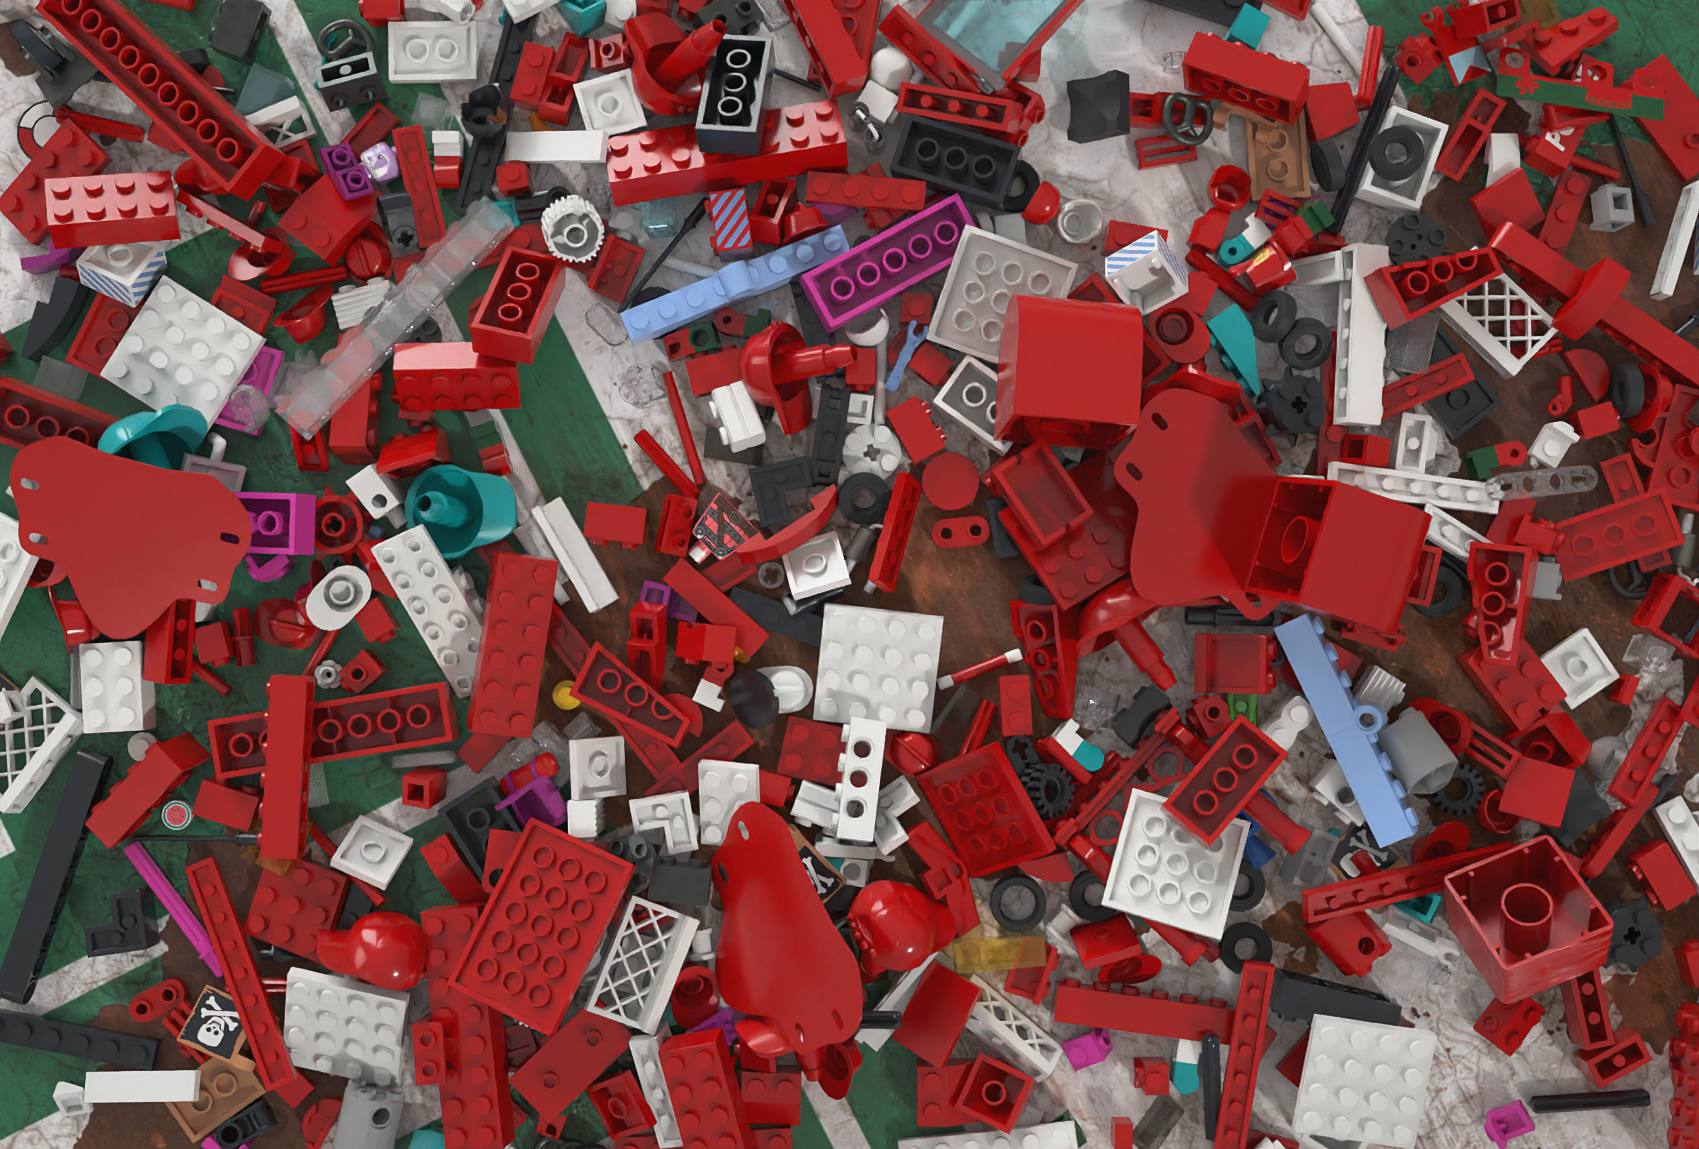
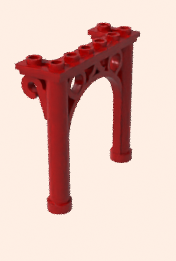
M1174 706L1170 711L1164 709L1155 718L1154 723L1156 725L1153 728L1155 733L1151 737L1145 735L1136 745L1138 751L1131 759L1126 756L1115 769L1118 773L1111 780L1106 778L1095 790L1098 795L1091 802L1085 800L1076 810L1078 816L1075 819L1071 817L1068 821L1063 819L1052 831L1055 834L1052 840L1060 847L1064 846L1105 885L1107 884L1113 859L1100 846L1109 847L1118 844L1124 819L1116 810L1104 809L1121 791L1125 794L1126 800L1123 810L1126 811L1133 788L1155 794L1165 787L1181 783L1189 774L1183 773V756L1196 766L1211 749L1210 746L1182 723L1179 711ZM1167 741L1173 745V747H1171V746H1164V747H1162V746H1163ZM1163 754H1173L1178 760L1175 775L1166 777L1157 775L1154 771L1155 762ZM1146 764L1149 775L1153 780L1157 781L1150 785L1149 781L1141 785L1130 783ZM1259 790L1241 809L1292 856L1313 834L1304 825L1300 827ZM1113 816L1117 818L1120 824L1119 836L1109 840L1100 839L1096 834L1097 825L1105 817ZM1088 827H1089L1090 837H1088V836L1084 833V831H1085ZM1142 918L1182 956L1181 960L1189 967L1210 947L1202 937L1195 933Z

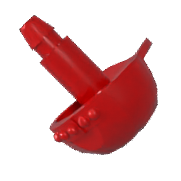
M652 12L628 19L624 23L623 28L635 56L631 77L634 93L640 103L654 114L673 118H681L699 111L708 60L715 54L716 47L719 46L726 33L724 23L717 19L702 26L699 30H694L687 37L669 16L660 12Z
M773 321L762 332L753 334L745 343L739 355V374L751 398L760 405L775 408L785 436L793 435L804 430L811 423L813 412L808 379L834 373L836 368H843L857 361L858 350L855 345L835 344L831 347L827 343L806 348L800 332L794 326L783 321Z
M1205 356L1194 363L1183 364L1178 362L1176 373L1164 382L1148 386L1143 391L1140 401V413L1145 405L1160 392L1168 389H1188L1215 398L1221 403L1233 421L1234 407L1239 400L1242 387L1240 383L1223 380L1207 374V365L1204 362ZM1153 413L1151 417L1153 422L1161 430H1166L1168 427L1167 422L1159 413Z
M1131 576L1115 581L1086 602L1078 615L1077 629L1080 640L1075 647L1074 653L1079 659L1089 653H1097L1117 641L1140 673L1145 671L1150 677V681L1163 692L1177 683L1170 666L1168 667L1162 659L1165 654L1141 624V622L1163 605L1156 604L1150 599H1144L1139 596L1133 586Z
M878 880L862 888L853 900L847 916L853 938L863 951L859 971L861 982L864 984L872 983L887 968L905 971L920 967L930 955L950 945L956 935L954 917L943 901L940 899L931 900L929 894H923L920 890L910 885L893 880Z
M381 910L368 913L356 921L350 930H317V957L320 963L329 970L360 977L358 982L389 990L412 988L419 983L420 979L426 977V942L422 934V927L413 918L402 912Z
M833 1009L832 1017L837 1027L841 1030L843 1029V1022L837 1010ZM748 1014L735 1024V1033L749 1050L758 1057L770 1059L794 1051L795 1059L800 1063V1068L806 1079L810 1082H816L821 1079L823 1069L822 1058L824 1057L823 1046L828 1044H823L812 1053L802 1056L793 1049L782 1024L774 1017ZM797 1022L795 1029L800 1040L805 1043L806 1035L800 1023Z

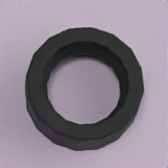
M1014 873L1004 876L995 883L990 892L989 905L993 917L1001 927L1011 932L1022 933L1032 930L1041 922L1046 913L1047 901L1044 891L1034 879L1025 874ZM1016 885L1028 888L1033 893L1035 899L1033 912L1022 920H1012L1007 917L1000 905L1004 891Z

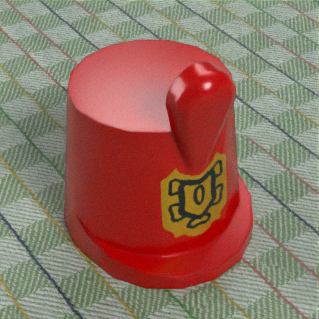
M1272 237L1266 239L1264 248L1248 261L1234 265L1228 270L1231 278L1242 275L1249 289L1259 299L1269 291L1279 289L1296 280L1295 271L1287 255Z

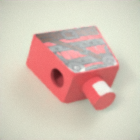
M719 492L692 528L691 532L699 540L687 552L699 564L711 552L721 561L735 552L737 546L759 533V531Z

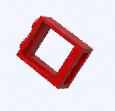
M1658 572L1630 624L1680 656L1699 660V630L1689 643L1685 641L1681 643L1659 629L1678 594L1699 607V589L1677 575Z

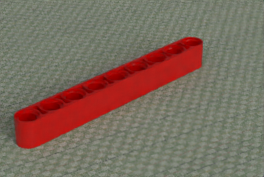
M1502 221L1486 247H1491L1498 261L1561 304L1577 296L1586 275L1585 271L1511 222ZM1619 295L1609 310L1594 326L1680 385L1699 390V350Z

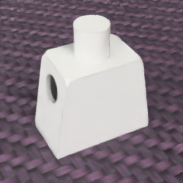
M377 463L367 466L346 481L374 519L378 520L387 516L395 529L408 522L403 515L405 510L402 508L407 497L406 492L397 479L379 475L376 470Z

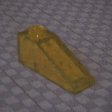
M1044 935L986 936L952 940L954 970L958 974L1047 966Z

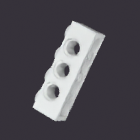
M851 717L849 724H843L841 742H846L845 754L840 753L838 761V771L843 772L841 783H836L834 801H839L838 813H832L830 831H835L836 839L873 842L887 726L885 721ZM862 742L868 746L869 755L867 757L860 758L855 755L854 745L856 743ZM851 773H862L865 776V785L861 788L854 787L850 782ZM851 801L858 802L862 807V813L858 818L850 817L847 814L846 806Z

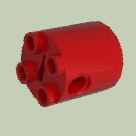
M1365 910L1313 923L1305 921L1303 924V931L1344 976H1352L1354 974L1359 978L1365 976L1373 968L1371 963L1378 957L1387 954L1393 947L1389 937Z

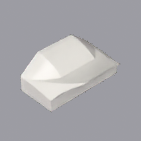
M1406 412L1399 413L1393 433L1390 456L1391 470L1425 474V469L1434 465L1438 433L1431 426L1432 416Z

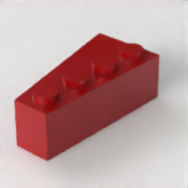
M1485 247L1444 257L1438 256L1418 262L1412 261L1392 267H1381L1363 277L1391 331L1500 276L1504 272L1491 247Z
M339 334L329 446L344 465H371L378 463L380 456V395L383 384L381 362H384L385 350L375 334Z
M597 641L569 693L571 697L679 749L692 723Z
M189 731L160 743L156 741L144 752L147 755L144 760L133 764L126 772L129 776L124 781L121 780L108 791L110 797L107 800L100 801L92 808L90 812L93 815L85 825L109 849L126 841L153 815L149 809L152 811L157 809L173 795L170 791H173L183 782L189 780L194 775L190 770L191 768L202 763L205 764L212 757Z

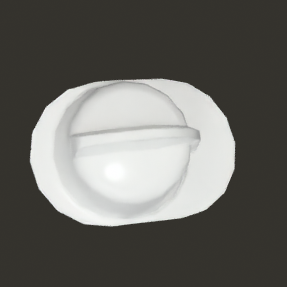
M345 565L335 568L309 594L306 602L308 618L320 629L329 631L340 629L369 600L372 590L370 579L364 571L355 566Z
M795 666L765 667L756 670L763 673L773 683L775 687L773 689L774 695L779 698V713L796 712L808 705L813 695V684L806 671Z

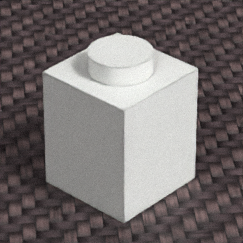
M869 80L854 104V108H863L868 120L882 130L886 128L888 123L893 125L901 113L896 111L898 96L872 80Z

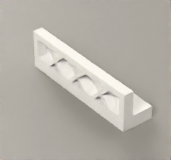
M297 96L245 116L262 134L269 130L279 132V137L274 144L277 148L305 137L311 139L318 136L305 104ZM302 117L307 131L297 135L288 132L291 122Z
M558 497L543 507L538 505L531 509L589 612L595 613L620 598L586 538L583 537L581 529L563 498Z
M941 950L930 955L920 967L905 970L871 1011H900L903 1015L928 964L933 959H936L949 967L953 960ZM857 1029L854 1033V1038L859 1043L865 1041L877 1052L895 1029Z
M971 975L969 980L983 988L982 997L984 1002L976 1003L965 1026L1015 1069L1033 1077L1037 1083L1050 1076L1063 1052L1062 1047L977 975ZM993 1007H999L1004 1011L1006 1021H1000L995 1017ZM1015 1026H1022L1027 1031L1029 1040H1022L1017 1035ZM1038 1045H1044L1053 1052L1049 1061L1040 1055Z
M668 1021L659 1022L655 1035L632 1036L628 1042L645 1100L657 1121V1124L653 1127L660 1149L683 1146L658 1056V1051L665 1037L672 1036Z

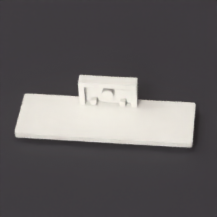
M420 524L373 546L371 551L446 678L450 681L456 695L462 699L472 693L486 601L479 597L474 588V581L471 575L465 572L461 565L449 569L423 524Z

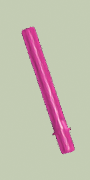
M136 841L128 845L124 849L125 855L200 954L199 960L204 959L216 977L223 976L224 974L207 932L140 842Z

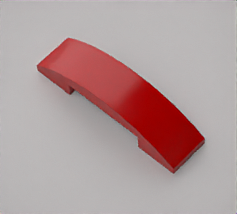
M833 484L809 500L812 507L811 512L768 540H765L759 532L737 546L735 550L742 564H755L778 558L795 550L815 536L827 524L839 505L836 486Z

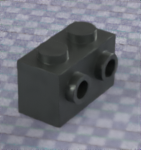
M223 0L220 5L218 23L211 29L209 35V46L219 55L252 66L272 11L263 2L257 0Z
M717 0L696 11L692 26L695 30H699L702 26L717 19L726 26L725 34L754 36L760 30L764 14L755 0Z
M372 51L314 67L319 90L330 112L387 97L383 77Z
M659 856L654 878L649 884L647 900L707 906L710 900L713 865L706 864V860L692 858L688 862L676 861L677 858L673 856Z

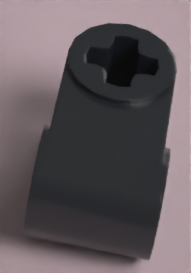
M404 190L377 196L376 204L385 238L402 252L412 250L417 245L418 234L414 219V207L409 192Z
M264 1097L250 1104L218 1127L215 1138L220 1147L224 1149L235 1148L253 1137L256 1138L279 1124L277 1119L273 1120L265 1105L267 1102L266 1098ZM228 1126H233L238 1130V1138L230 1136L227 1130Z

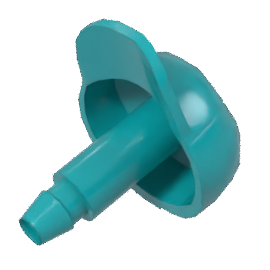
M180 404L168 405L156 413L142 411L111 424L101 436L98 442V450L152 466L180 471L184 454L195 455L196 449L207 433L208 425L200 411Z
M438 465L426 469L407 490V497L404 501L405 512L403 515L408 521L407 529L409 530L423 524L443 559L447 560L461 558L477 547L503 540L512 534L516 527L517 500L511 484L499 476L469 472L454 465Z

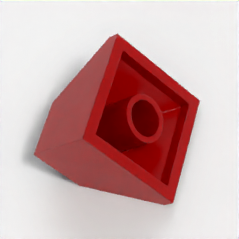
M979 1052L954 1108L1010 1135L1024 1113L1037 1081L1033 1077Z

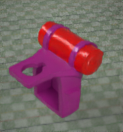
M546 752L535 756L527 764L509 771L507 775L502 777L500 784L507 798L494 807L496 811L511 804L516 813L515 817L523 829L530 816L554 828L563 823L568 818L566 803L553 786L551 780L559 771V765L554 754Z

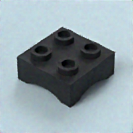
M1115 69L1096 77L1067 81V93L1071 107L1070 124L1067 129L1068 140L1084 144L1130 134L1129 74Z
M1153 683L1148 688L1145 685L1142 686L1133 696L1135 702L1128 710L1122 708L1112 720L1115 723L1112 726L1115 734L1133 750L1136 749V745L1142 739L1144 731L1164 709L1170 711L1173 707L1170 703L1171 699Z
M1579 767L1572 769L1576 772L1560 829L1542 825L1555 843L1565 848L1573 843L1587 828L1613 812L1591 787Z

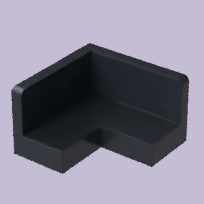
M806 456L748 469L761 527L767 528L771 525L791 521L784 492L813 486Z
M144 886L135 890L109 894L113 923L84 928L88 958L146 950L159 944L160 937L153 891L149 886Z

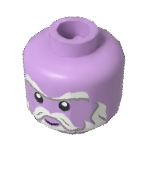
M379 142L364 151L360 156L362 162L358 165L363 164L371 184L376 183L378 186H385L402 175L395 146L390 148L385 142Z

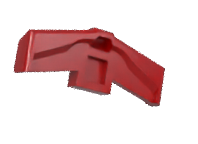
M927 821L915 824L905 831L909 837L905 842L928 867L918 875L931 900H939L941 897H944L945 904L956 923L954 939H959L980 924L968 878V870L962 858L954 853Z

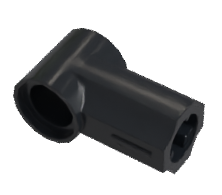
M555 186L547 191L515 195L518 220L523 222L541 219L546 208H551L550 204H554L558 197H567L572 194L563 186Z

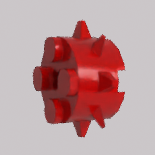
M326 486L324 487V497L316 501L314 546L317 548L316 560L322 562L331 554L340 555L347 565L352 564V554L356 552L357 543L372 540L368 532L372 526L371 520L374 518L359 502V498L353 491L343 497L335 495L330 487ZM337 520L342 521L340 531L334 529V525L338 524Z

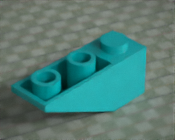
M1235 303L1207 322L1205 326L1210 333V347H1215L1220 354L1219 361L1227 372L1231 371L1237 379L1236 382L1241 384L1245 394L1252 399L1260 394L1253 327Z

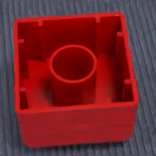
M1550 836L1537 837L1498 855L1447 874L1444 877L1443 897L1446 923L1500 1002L1504 1004L1515 1003L1552 986L1595 970L1606 963L1614 929L1613 920Z

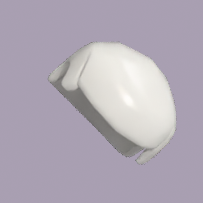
M882 48L871 57L867 81L872 80L890 92H898L901 81L910 82L913 74L912 61L898 48Z
M1075 199L1061 207L1058 211L1055 225L1059 236L1067 243L1080 245L1089 242L1101 233L1104 216L1101 208L1094 201Z
M876 308L846 324L845 333L856 345L860 347H873L881 343L887 336L889 329L888 316L882 308Z

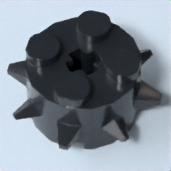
M1286 366L1283 379L1273 381L1265 377L1262 378L1261 383L1264 391L1258 396L1253 410L1259 414L1263 424L1266 426L1264 436L1266 438L1271 436L1287 437L1291 447H1295L1298 435L1309 433L1318 436L1320 433L1318 427L1325 421L1326 401L1323 387L1317 381V378L1315 376L1310 378L1300 375L1294 376L1290 366Z
M1612 893V901L1602 905L1614 923L1607 961L1602 965L1605 969L1616 962L1628 965L1632 973L1637 972V965L1660 955L1662 949L1661 927L1664 925V921L1657 920L1647 910V898L1642 896L1634 903L1629 904L1622 901L1617 893Z

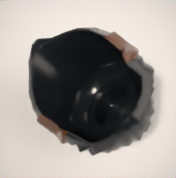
M490 83L473 90L469 94L468 103L461 104V121L465 131L473 137L492 136L507 123L509 101L500 83Z

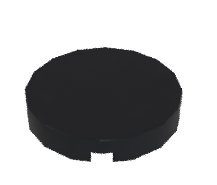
M756 670L742 672L733 678L729 689L731 707L737 718L744 725L752 729L766 727L773 723L779 714L778 696L775 697L773 692L775 687L763 673Z

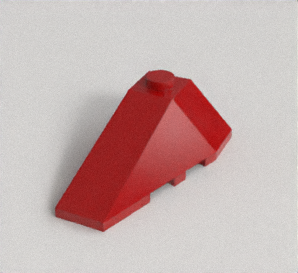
M1471 541L1467 575L1471 584L1472 601L1477 615L1484 663L1517 667L1539 559V552L1533 547Z
M1023 599L1009 601L1013 632L1016 639H1021L1026 652L1023 658L1025 664H1030L1035 676L1033 685L1045 716L1068 720L1073 718L1078 657L1074 650L1080 640L1077 629L1078 615L1080 614L1079 604L1062 613L1056 604L1037 605L1026 602Z

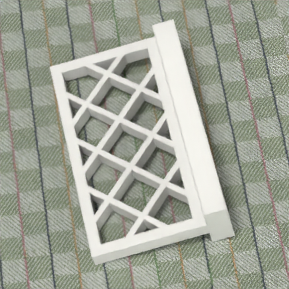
M1474 246L1471 250H1475V249H1479V248H1478L1477 246ZM1503 273L1494 279H1499L1504 284V295H1488V282L1482 284V295L1467 296L1466 292L1432 311L1495 371L1507 380L1514 377L1522 369V366L1558 330L1550 326L1553 318ZM1520 299L1525 304V316H1510L1509 300ZM1467 300H1483V316H1471L1467 312ZM1488 300H1504V316H1488ZM1504 320V337L1492 336L1488 332V321ZM1510 320H1525V336L1510 337ZM1531 320H1542L1550 329L1543 336H1531ZM1510 341H1526V353L1519 360L1510 353ZM1531 341H1537V342L1531 347Z
M34 676L31 677L19 693L27 714L24 716V728L13 729L12 721L0 726V735H5L6 751L0 752V756L7 755L8 771L0 773V777L8 776L9 787L3 795L0 793V811L3 813H21L83 733V713L71 708L56 692L38 677ZM35 688H38L42 692V705L31 706L30 695ZM12 702V703H11V706H12V709H13V712H14V711H15V706H14V704H13V702ZM51 707H60L66 713L59 723H51ZM43 709L44 725L32 727L31 710ZM44 729L45 741L40 747H34L33 731ZM25 732L26 749L14 750L13 734ZM26 753V766L23 770L16 771L15 754Z
M631 894L584 1009L655 1035L700 921L687 914ZM637 903L646 907L649 918L634 924L631 914ZM652 909L659 911V913L654 915ZM666 915L675 917L672 929L661 934L656 920ZM652 922L657 937L642 943L637 929ZM633 932L638 946L623 953L620 946L622 936ZM659 942L663 950L660 958L650 962L645 948ZM640 951L646 965L631 972L625 958ZM621 961L626 975L611 982L608 974L609 968L612 964ZM648 970L651 977L648 987L638 991L633 977ZM629 980L634 994L619 1001L614 987ZM610 989L615 1003L604 1009L595 1006L599 994ZM637 999L640 1009L634 1020L625 1016L622 1006ZM618 1009L619 1014L611 1011Z

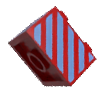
M745 188L709 192L710 200H706L704 204L705 210L708 212L709 221H713L715 236L709 238L714 256H719L721 263L756 258L754 242H752L750 213Z

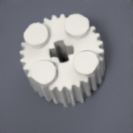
M578 195L567 196V199L561 197V201L556 199L555 204L551 203V208H546L541 218L542 233L549 250L552 251L553 256L558 258L562 256L564 261L566 259L569 262H572L573 259L576 262L582 261L583 263H585V259L590 261L591 256H597L596 251L600 249L599 245L603 244L601 239H604L603 232H605L597 210L588 200L584 201ZM576 227L577 231L571 233L570 228Z

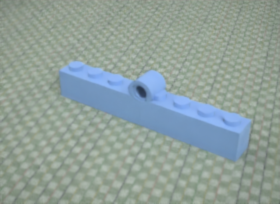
M837 225L748 262L742 260L731 263L718 270L716 275L621 312V320L634 347L713 315L722 308L735 306L787 285L790 282L801 279L803 274L849 251L850 247L841 225Z
M1309 612L1274 628L1379 847H1385L1414 835L1418 830V817L1412 807H1407L1403 799L1406 796L1404 788L1399 780L1394 781L1390 769H1392L1391 762L1385 752L1381 753L1376 744L1379 741L1376 732L1385 725L1387 720L1385 709L1379 703L1365 702L1362 704L1358 697H1353L1349 689L1352 686L1351 680L1345 670H1340L1336 662L1338 659L1337 651L1332 643L1327 644L1323 636L1325 628L1319 616H1314L1313 613ZM1364 713L1373 715L1374 724H1369L1364 720Z

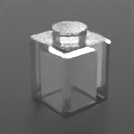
M420 92L411 121L415 125L421 124L422 130L432 133V131H449L456 110L449 101Z
M1634 634L1622 661L1647 673L1664 674L1676 647L1650 635Z

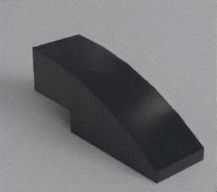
M56 276L49 303L36 302L21 358L39 363L61 343L76 323L85 306L90 287L78 281Z

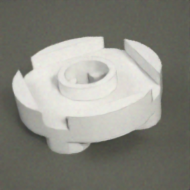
M873 423L870 425L864 424L855 428L846 437L842 452L843 461L847 470L852 475L860 472H869L885 480L890 477L898 466L901 458L900 443L895 434L886 426ZM873 445L874 449L879 448L880 454L876 455L875 461H871L869 457H864L863 452L867 451V446Z

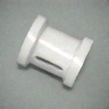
M1063 902L1057 914L1050 921L1043 923L1061 942H1064L1065 935L1076 923L1080 924L1083 921Z
M712 926L697 927L690 944V961H701L715 957L710 939Z

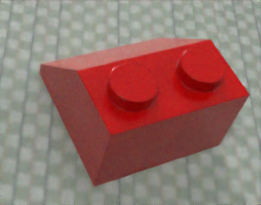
M1559 703L1547 712L1539 711L1542 716L1521 732L1509 730L1499 738V740L1521 753L1524 757L1570 770L1583 765L1593 747Z
M777 1064L776 1072L742 1068L741 1096L749 1124L800 1126L802 1069L800 1065Z

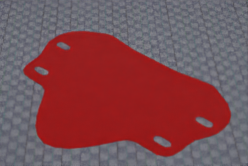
M1168 389L1160 392L1141 411L1139 426L1135 428L1132 439L1120 453L1114 464L1116 480L1135 499L1138 506V517L1130 560L1133 586L1139 596L1161 605L1187 603L1221 595L1228 598L1246 618L1251 620L1262 619L1280 603L1258 596L1261 600L1260 607H1254L1246 598L1247 592L1243 591L1279 476L1242 436L1221 403L1215 398L1188 389ZM1153 413H1159L1167 422L1168 427L1166 430H1161L1151 419ZM1128 463H1133L1142 473L1140 480H1135L1126 470Z
M55 436L31 443L19 451L11 467L10 487L18 508V537L21 547L30 555L57 562L64 568L83 610L101 633L113 639H127L138 635L148 628L177 599L188 598L214 605L223 602L227 597L234 569L249 550L252 526L249 514L239 498L215 477L203 473L160 468L115 456L67 436ZM23 478L36 481L39 484V489L25 488L21 485L20 481ZM222 532L238 536L240 541L238 544L224 542L221 540L220 535ZM31 533L46 536L48 544L42 545L32 542L29 536ZM204 579L214 582L217 585V590L203 589L199 587L198 581Z
M755 801L746 802L731 817L725 840L710 862V865H713L712 880L724 907L715 959L717 987L723 1000L734 1010L751 1015L776 1018L782 1024L793 1049L798 1054L806 1056L823 1044L840 1043L848 1040L859 1027L863 1010L859 965L856 957L833 924L809 878L786 821L765 804ZM740 821L744 823L748 831L749 838L747 840L743 838L738 827ZM719 864H722L729 878L727 883L723 881L718 870ZM833 1009L837 1010L843 1022V1029L841 1030L837 1027L832 1017ZM797 1022L800 1023L806 1035L805 1043L800 1040L795 1029Z

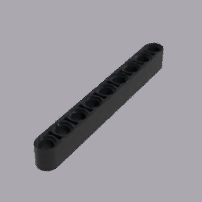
M82 747L73 761L0 971V998L20 1005H26L34 994L91 831L85 823L93 815L90 812L92 808L102 799L114 764L113 756Z

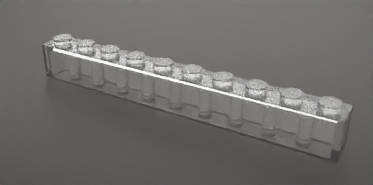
M484 196L480 201L475 200L466 210L467 214L461 221L453 222L446 230V236L439 243L434 242L429 246L419 264H412L406 270L405 278L398 285L394 284L388 288L381 303L377 307H370L364 313L363 321L356 328H350L343 335L342 343L335 350L330 349L320 360L321 364L314 371H308L300 379V386L293 393L289 392L278 402L279 407L275 412L307 441L319 431L395 352V343H404L515 228L512 219L488 197Z

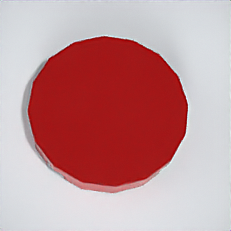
M945 452L935 456L926 465L922 474V489L925 498L933 506L942 510H958L966 507L975 498L979 489L980 476L975 464L968 457L959 453Z

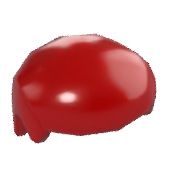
M1231 164L1221 165L1214 171L1208 181V198L1212 205L1218 209L1227 212L1239 211L1248 203L1252 195L1249 192L1252 179L1242 168Z
M1043 181L1022 212L1021 217L1036 226L1047 224L1056 217L1060 210L1061 194L1059 189L1052 183Z
M1499 788L1483 795V801H1478L1479 807L1476 809V815L1479 823L1486 830L1496 834H1507L1519 825L1521 818L1498 812L1504 791Z

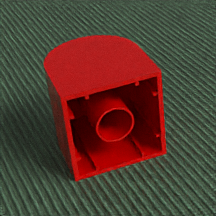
M1012 294L1007 305L1000 340L993 441L1033 444L1043 437L1048 446L1112 451L1139 426L1143 324L1138 306Z
M1279 476L1243 591L1343 623L1396 636L1433 516L1413 506L1340 481Z

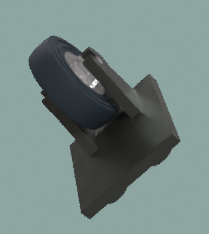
M20 19L11 28L13 35L22 44L17 50L41 73L35 79V82L55 110L62 104L69 102L73 94L83 84L89 83L99 70L74 45L70 48L66 47L44 25L37 30L26 20Z

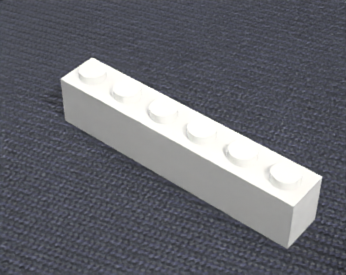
M1355 243L1341 248L1344 280L1340 281L1333 425L1369 427L1381 425V417L1383 415L1382 388L1385 382L1383 360L1386 355L1384 339L1387 323L1363 277L1381 267L1390 266V259L1388 257L1389 246Z

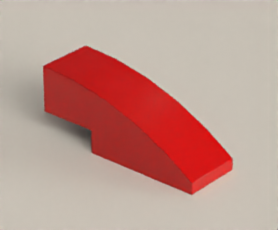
M565 33L547 74L548 83L538 103L539 120L564 127L568 126L577 103L573 85L584 82L590 61L589 39L591 38L583 36L579 39L576 34Z
M1477 88L1439 153L1434 169L1459 182L1492 131L1491 127L1507 102L1483 88Z
M1161 91L1154 94L1130 92V128L1165 129L1162 116L1163 106L1166 98L1172 93ZM1186 94L1191 99H1204L1211 105V97ZM1179 101L1174 102L1172 107L1174 126L1182 124L1184 105ZM1196 107L1193 128H1204L1205 113L1201 108Z
M1242 388L1239 400L1234 407L1233 422L1247 442L1257 449V453L1273 469L1283 462L1271 438L1264 436L1266 428L1259 414L1253 410Z
M639 601L629 611L632 636L627 642L629 669L661 695L667 648L666 604Z

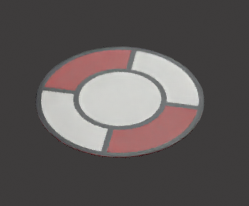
M48 100L33 104L23 113L17 126V140L21 150L28 158L32 160L61 126L56 122L58 109L63 108L74 111L68 105L62 104L55 110Z

